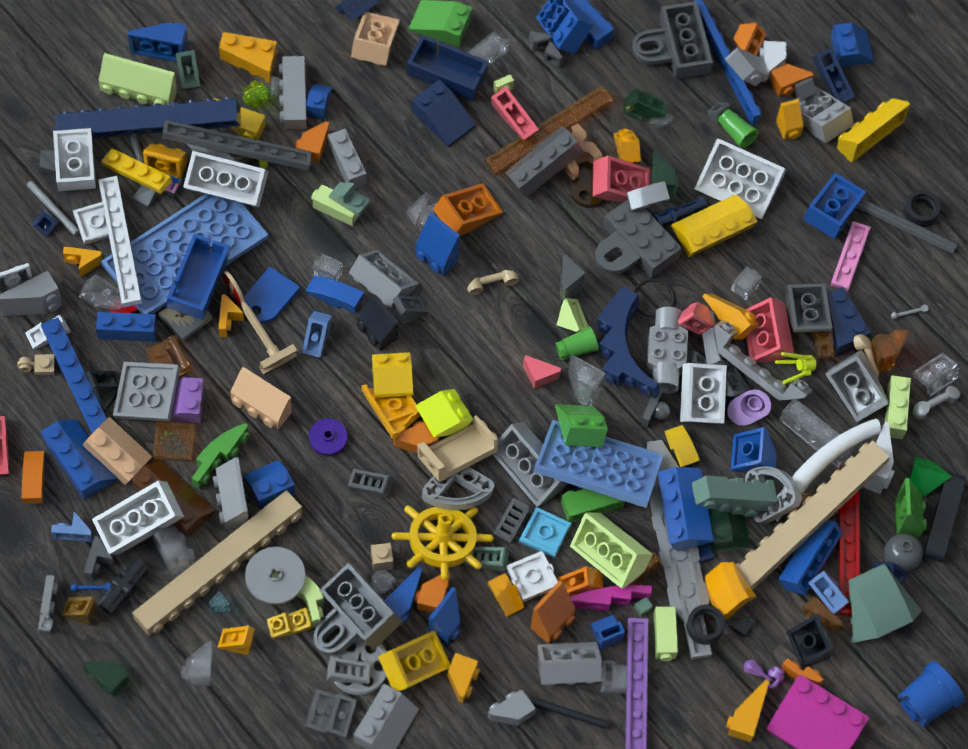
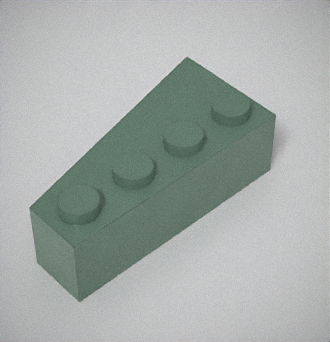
M704 476L692 483L696 505L703 506L706 509L713 508L720 512L727 511L732 514L753 517L757 512L778 502L773 480L760 483V479L743 482V478L728 480L727 477Z

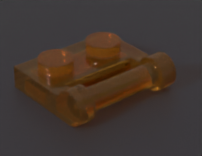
M176 335L170 336L167 340L145 349L151 363L174 364L167 351L168 348L172 347L180 363L179 376L192 370L190 362H187L178 344L179 340Z

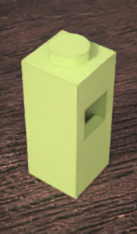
M321 184L320 188L316 189L312 194L313 208L353 226L358 216L330 199L329 194L333 189Z
M655 607L654 610L656 659H661V661H671L676 659L675 607Z

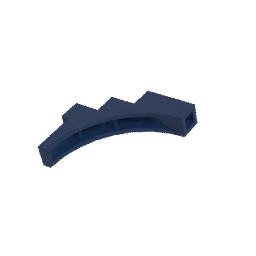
M622 286L597 318L599 330L606 335L599 343L601 354L608 359V362L602 368L603 377L610 385L614 384L620 387L625 382L627 386L635 387L645 396H651L656 399L660 394L659 384L648 377L636 365L627 347L628 327L632 316L640 305L639 296L637 293Z

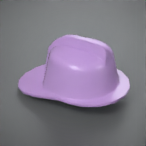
M750 390L734 398L728 405L727 413L733 423L743 426L749 425L769 414L771 401L766 393L760 390Z

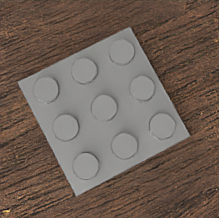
M124 362L113 416L118 419L170 422L180 366L176 364Z

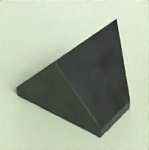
M88 370L86 372L87 379L105 414L117 396L120 378L116 371Z

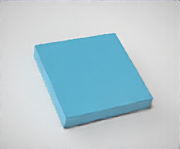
M536 507L519 542L537 551H543L544 554L555 558L572 523Z

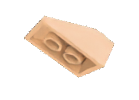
M365 12L354 38L351 57L360 61L365 60L377 65L386 66L399 20Z

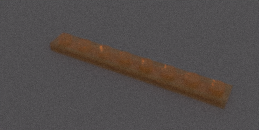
M601 85L537 126L539 131L526 140L519 137L487 157L485 164L495 176L517 163L560 127L563 126L569 130L575 124L580 123L613 101V97Z

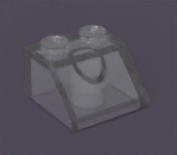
M572 355L570 357L568 376L574 397L579 403L592 406L603 390L606 373Z
M175 527L152 530L155 546L172 577L183 573L194 564V553L191 548H186L184 544L186 539L182 532L178 533Z

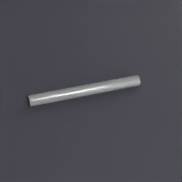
M33 181L28 182L27 187L74 236L78 235L80 231Z

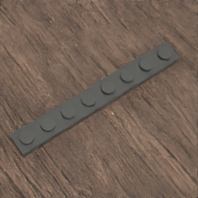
M165 120L163 139L309 170L311 152L168 120Z

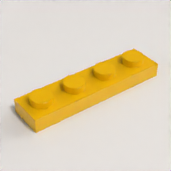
M113 148L101 161L104 167L160 194L163 193L172 181L171 176Z

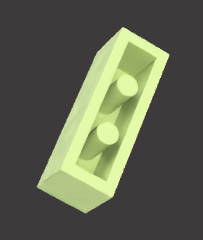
M891 376L888 383L887 399L889 404L886 405L885 422L889 423L891 438L903 439L907 431L911 378Z

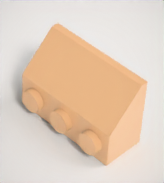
M242 367L230 392L232 403L238 408L243 407L252 417H258L263 420L266 426L279 430L292 413L291 397Z
M110 417L83 443V446L125 485L152 458L145 449Z

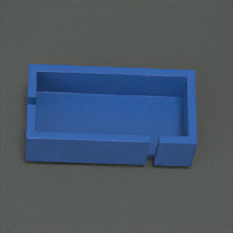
M194 233L175 277L174 284H172L167 296V308L203 320L229 258L230 245L213 240L212 251H210V239Z

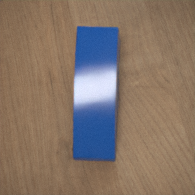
M314 276L305 290L306 293L336 308L342 307L354 314L364 300L363 291L319 276Z

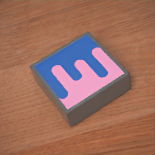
M169 175L172 181L163 193L175 197L182 184V179Z

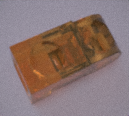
M812 332L816 358L833 359V332Z

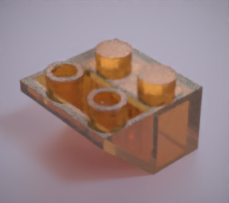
M899 329L891 334H879L873 338L871 342L872 352L879 373L893 369L910 335L909 329Z

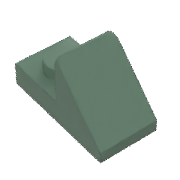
M339 182L329 194L330 199L358 217L370 204L368 198L355 191L354 183Z

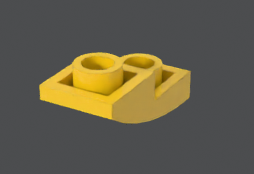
M683 425L664 431L670 449L675 451L680 467L699 461L696 449Z
M307 608L290 614L282 613L267 619L272 638L284 637L313 628L309 609Z

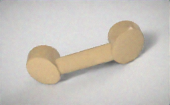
M504 270L500 273L475 278L468 285L467 290L469 295H477L483 291L482 285L503 280L506 286H511L518 283L519 278L517 273Z
M856 335L854 337L855 348L865 351L866 358L872 365L878 378L879 371L876 367L870 340L865 335Z

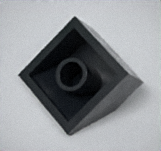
M375 294L357 315V327L362 333H366L370 344L373 347L376 346L381 351L398 339L399 322Z

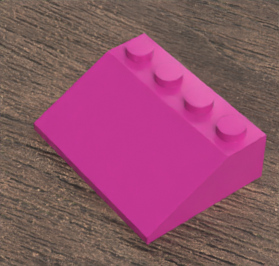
M799 674L766 730L796 749H851L869 717Z

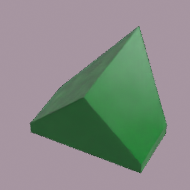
M914 457L909 478L922 493V497H925L952 477L933 461Z

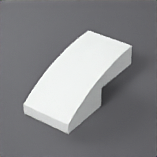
M58 315L57 317L67 335L71 331L63 316ZM40 324L25 333L33 349L49 344Z

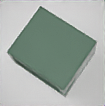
M645 597L637 602L634 608L640 616H643L652 610L653 605Z

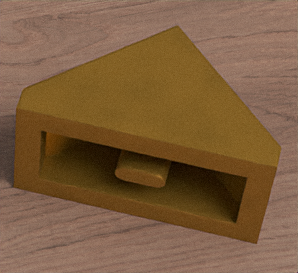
M68 598L61 616L90 626L97 610L95 598Z

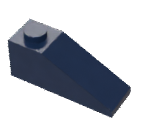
M832 48L811 57L821 78L835 99L844 103L855 97Z

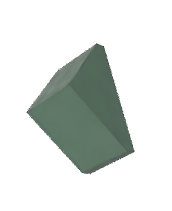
M194 50L176 53L182 89L200 86Z

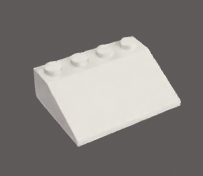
M717 138L695 186V190L720 201L736 194L750 206L755 217L762 219L783 179L786 169Z

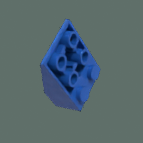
M548 0L536 17L548 35L551 36L556 46L573 54L576 53L594 26L588 16L570 0Z

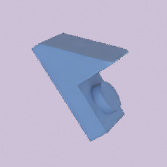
M75 512L73 514L72 526L65 523L52 525L51 534L53 539L93 542L91 530Z
M822 571L809 582L810 586L833 614L850 602L838 587L839 583L825 571Z

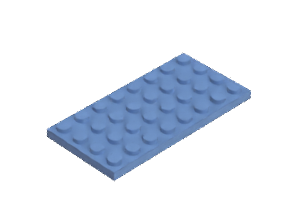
M204 194L130 242L142 304L135 306L142 314H154L167 305V296L172 284H174L175 277L194 233L210 239V251H212L213 240L230 245V255L225 266L268 239V233L242 203ZM113 254L101 261V265L118 284Z

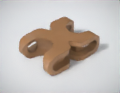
M579 124L571 127L572 136L577 140L584 152L564 167L565 172L572 180L580 177L578 167L580 163L590 162L593 164L595 160L603 158L597 146L587 141V134Z

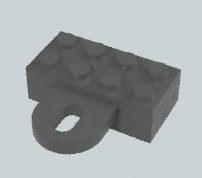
M697 1L661 7L660 22L662 28L640 32L633 40L632 52L639 62L647 65L671 62L675 79L711 74L713 62ZM651 44L659 47L656 50L643 51L640 48L641 46Z
M626 200L605 215L603 227L611 235L598 244L595 252L596 264L602 271L609 274H620L637 263L652 279L680 258L682 248L645 208L631 211L629 200ZM615 250L622 253L613 262L605 260V257Z
M348 563L319 590L335 608L315 628L314 643L321 652L331 656L344 652L359 637L371 648L375 649L403 621L360 573ZM340 628V633L330 643L325 644L326 638L334 630Z

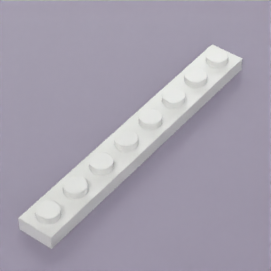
M114 176L99 179L122 306L128 307L142 304L118 178Z

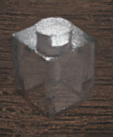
M322 254L320 259H316L313 264L314 276L338 281L343 272V263Z
M746 266L733 281L731 290L746 301L757 289L762 277L756 270Z

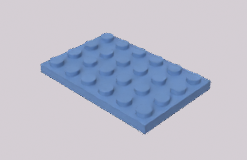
M552 420L533 472L647 508L663 454L609 437H605L603 447L565 445L559 421Z

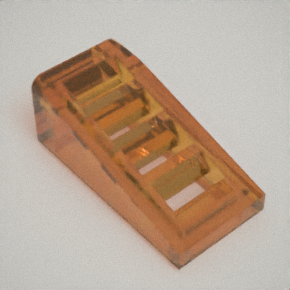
M812 597L801 610V613L809 618L819 614L822 624L836 632L840 630L843 624L838 617L815 597Z

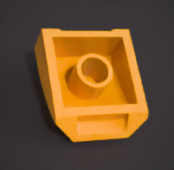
M721 562L705 576L709 599L712 605L722 612L725 619L732 617L736 611L756 597L734 562Z

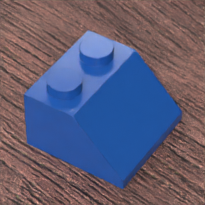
M853 23L833 26L831 40L835 56L841 67L874 62L865 29Z
M279 460L243 475L259 509L266 507L286 490L290 495L295 494V485L287 469Z

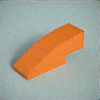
M26 451L24 453L21 496L23 504H43L45 451Z

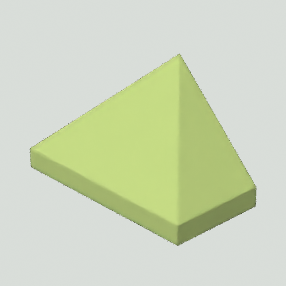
M565 298L563 300L557 326L576 332L589 327L577 299Z

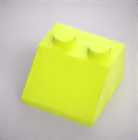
M455 389L440 391L415 406L434 438L452 435L466 428L473 421L468 409Z

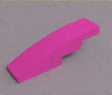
M627 585L625 588H620L619 586L605 587L571 596V600L575 608L609 611L610 604L629 606L631 598L643 599L647 597L650 600L652 586Z

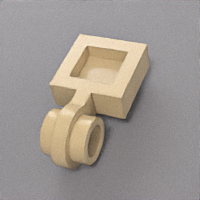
M54 354L35 355V362H32L29 357H21L17 362V367L21 372H29L31 369H34L35 375H55Z

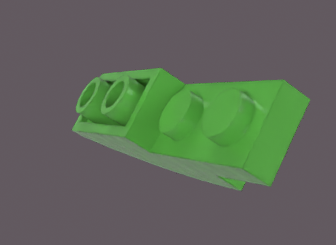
M244 423L226 431L196 458L199 469L192 477L194 487L200 489L203 484L206 485L210 480L211 472L220 466L222 460L228 462L231 458L236 457L239 452V446L245 443L250 436L248 424Z

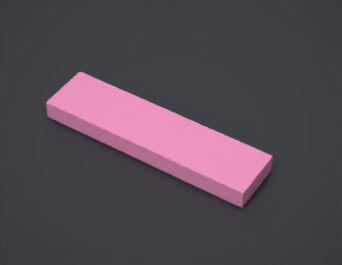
M852 222L830 286L838 289L844 287L848 292L870 230L869 226Z

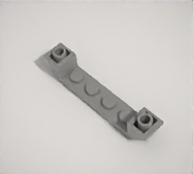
M722 320L715 325L714 329L719 354L776 399L805 398L813 391L805 381L796 379L786 388L782 381L776 380L767 369L761 368L753 358L746 356L738 346L730 343L738 332L731 323Z

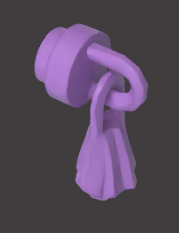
M753 659L744 663V672L763 676L768 681H774L772 676L776 678L772 685H768V688L777 687L784 678L783 674L785 671L777 666L770 668L767 675Z

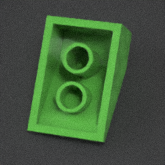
M421 0L410 24L409 31L460 47L472 19V7L456 1Z
M556 404L555 408L565 445L603 447L608 429L604 416L594 406Z
M905 478L895 500L897 534L907 533L914 537H921L927 526L926 519H923L926 504L925 501H922V493L911 479Z

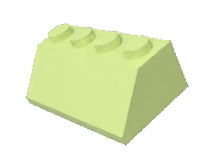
M104 53L99 76L101 91L106 94L119 95L124 99L137 100L142 104L169 105V103L173 102L177 93L174 72Z
M585 513L570 545L572 549L620 588H625L641 575L652 557L651 552L602 513Z

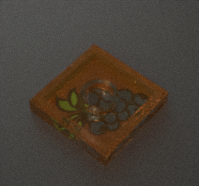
M156 422L153 460L192 462L195 424Z

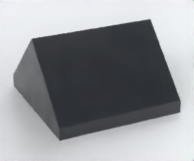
M819 614L813 615L786 632L801 668L830 659L834 649Z

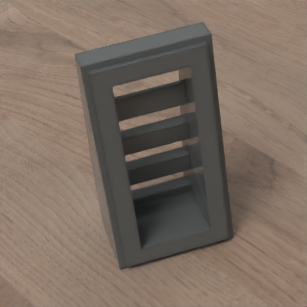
M353 468L348 488L388 498L393 481L389 475ZM359 476H362V477H361V480H360V483H359V484H356V483H357V480H358V477H359ZM369 478L368 483H367V486H366V485H365L366 479ZM374 480H376L377 482L375 487H372Z
M513 498L493 535L511 544L528 516L530 507ZM510 514L519 518V520L517 521L516 519L510 517ZM507 521V522H509V523L515 525V527L513 528V527H511L510 525L506 524L505 522ZM504 528L512 533L509 535L501 529Z

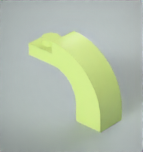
M273 572V573H272V577H275V579H278V578H279V574H276L275 572ZM305 575L304 586L297 597L306 603L313 627H316L321 621L320 618H324L321 608L324 605V599L318 586Z

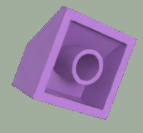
M183 377L178 379L171 422L201 423L204 382L202 378Z

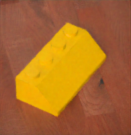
M890 99L888 102L881 103L875 112L868 113L861 123H855L848 133L844 132L839 136L837 149L852 163L904 122L910 103L898 99Z
M735 194L671 226L686 255L690 258L752 228L758 221L750 206Z

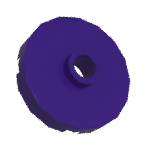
M325 418L317 421L309 431L311 448L322 456L339 454L347 444L345 426L335 419ZM330 434L331 437L326 438L325 435Z

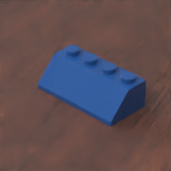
M76 419L57 421L40 431L44 443L83 500L117 480V477L83 446V443L89 437Z
M674 467L659 471L658 477L670 545L676 551H681L714 542L709 509L696 505L692 487L693 482L703 477L702 469Z

